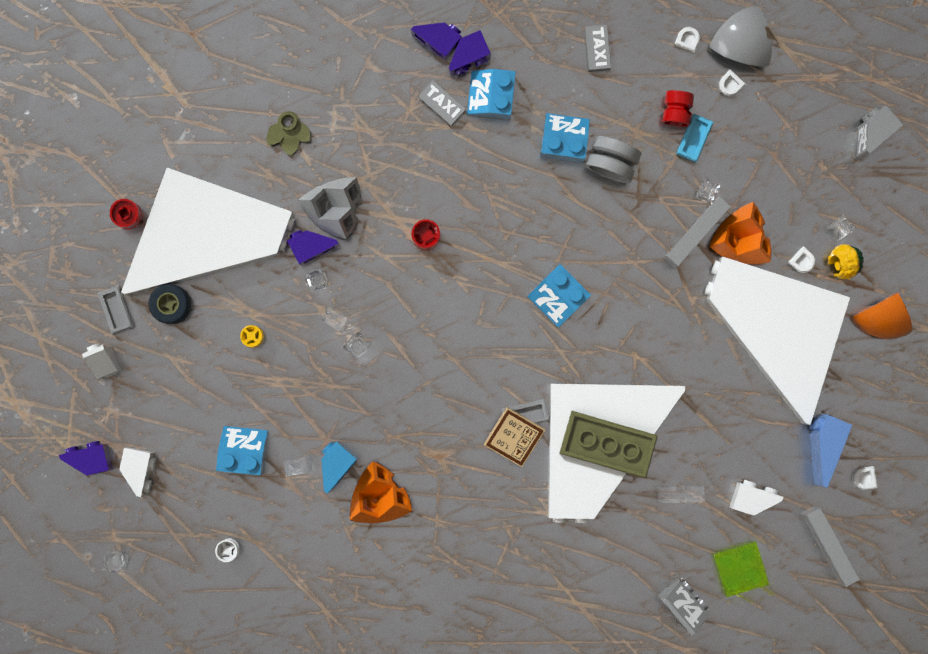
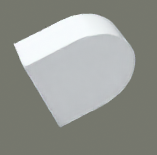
M692 27L683 28L679 32L674 46L695 53L700 40L698 31Z
M729 70L719 81L718 87L721 94L732 97L746 84Z
M803 246L787 263L795 271L807 273L813 269L815 258Z
M874 466L861 467L854 471L852 481L857 488L862 490L878 488Z

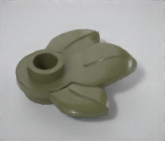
M287 111L279 116L278 123L270 126L267 133V144L275 145L280 143L282 149L291 156L298 150L300 141H310V130L307 125L300 122L294 112ZM291 119L293 124L289 127L286 126L285 121Z

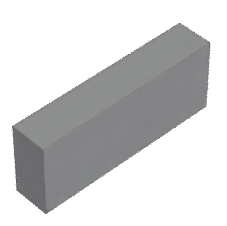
M720 196L717 197L663 259L674 269L678 267L731 206Z
M813 506L802 512L801 515L838 583L848 587L859 581L858 575L822 509Z

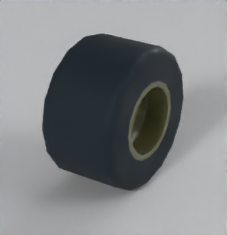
M164 284L157 287L151 293L148 302L149 311L152 316L159 322L170 325L183 321L191 308L190 297L187 292L181 287L172 284Z

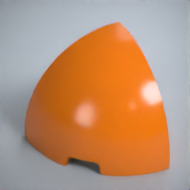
M752 202L739 208L719 226L710 243V247L722 257L744 264L771 262L770 238L764 235L763 225H765V221L756 204Z
M899 293L892 294L879 303L869 306L850 317L852 323L859 330L877 338L886 340L897 339L912 332L911 319Z
M372 462L365 469L355 487L350 506L351 521L381 523L401 518L412 511L410 499L404 487L399 488L392 480L394 475L376 462Z

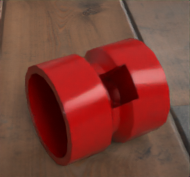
M678 90L666 91L664 104L667 108L663 111L662 123L676 127H689L692 117L689 109L693 107L694 94Z
M119 199L110 208L111 221L122 229L135 230L143 223L144 213L142 208L129 199Z
M423 219L413 226L412 239L415 246L423 251H430L438 246L441 234L438 225L434 221Z

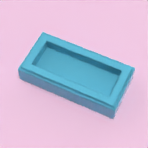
M693 113L691 124L685 131L676 155L696 163L714 122Z

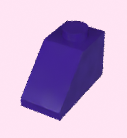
M445 22L418 25L411 28V34L445 61L457 48L459 40L462 38L460 35L461 31L453 24L448 26Z
M298 230L290 235L291 239L287 240L301 266L340 246L336 239L307 230L304 232Z

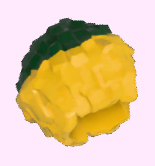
M842 244L835 247L831 255L828 256V263L835 264L836 270L841 271L834 274V276H837L839 279L850 280L860 273L864 262L863 253L858 248Z

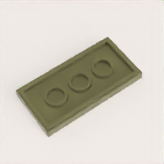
M571 411L559 454L646 479L658 435Z

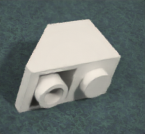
M97 343L87 347L88 352L82 354L96 379L102 380L122 371L114 350L110 346Z
M126 447L123 451L119 470L135 495L143 497L146 493H149L152 480H149L150 471H154L156 465V458H153L154 452Z
M744 480L743 484L737 482L729 508L756 515L781 502L783 496L777 495L778 490L769 487L761 490L756 488V483Z

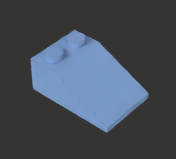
M818 414L817 418L814 417L809 427L812 430L810 433L814 484L828 488L852 428V424L827 414Z

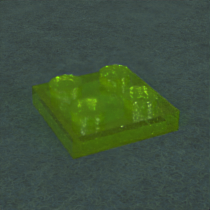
M756 541L712 553L725 597L769 585Z

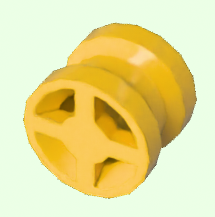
M249 325L243 328L240 338L244 345L255 348L263 343L264 332L257 326Z

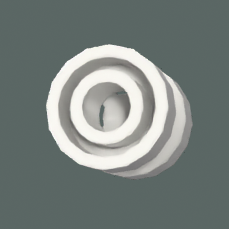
M232 538L222 540L215 548V554L222 562H230L237 558L240 553L239 543Z

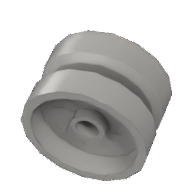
M597 136L593 149L598 154H590L586 167L606 178L622 183H631L635 171L630 166L638 164L642 154L640 150L613 138Z

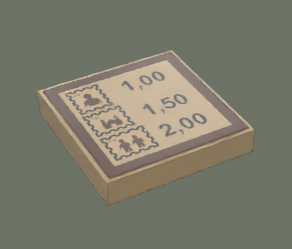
M506 407L484 442V446L523 467L545 432V428Z

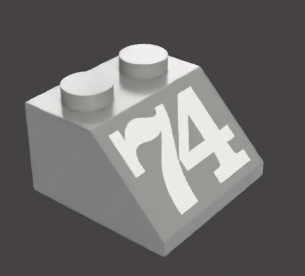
M887 105L881 109L876 106L861 118L864 122L858 127L856 158L861 160L869 155L903 126Z
M676 579L658 597L686 631L693 636L709 617V614L705 611L708 609V606L700 597L697 600L693 597L691 593L694 590L686 581L681 582L679 579Z

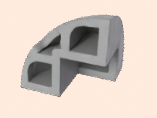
M757 6L742 9L731 16L719 28L709 47L722 56L740 63L754 66H769L772 54V40L767 38L765 27L769 24L765 15Z
M349 177L330 181L307 192L298 201L309 218L321 229L331 235L346 239L353 231L358 217L354 216L356 204L361 202L358 180L356 177Z

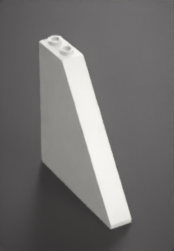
M166 168L121 293L130 296L156 289L164 284H175L279 256L280 252H284L287 247L288 239H286L288 230L292 231L295 225L294 213Z
M726 257L719 258V261L715 260L711 271L714 274L713 280L708 282L705 289V294L708 295L706 301L800 422L811 425L850 297Z
M550 384L548 517L553 518V522L566 523V519H575V523H589V519L596 517L626 475V473L559 454L571 411L655 434L684 393L685 386Z

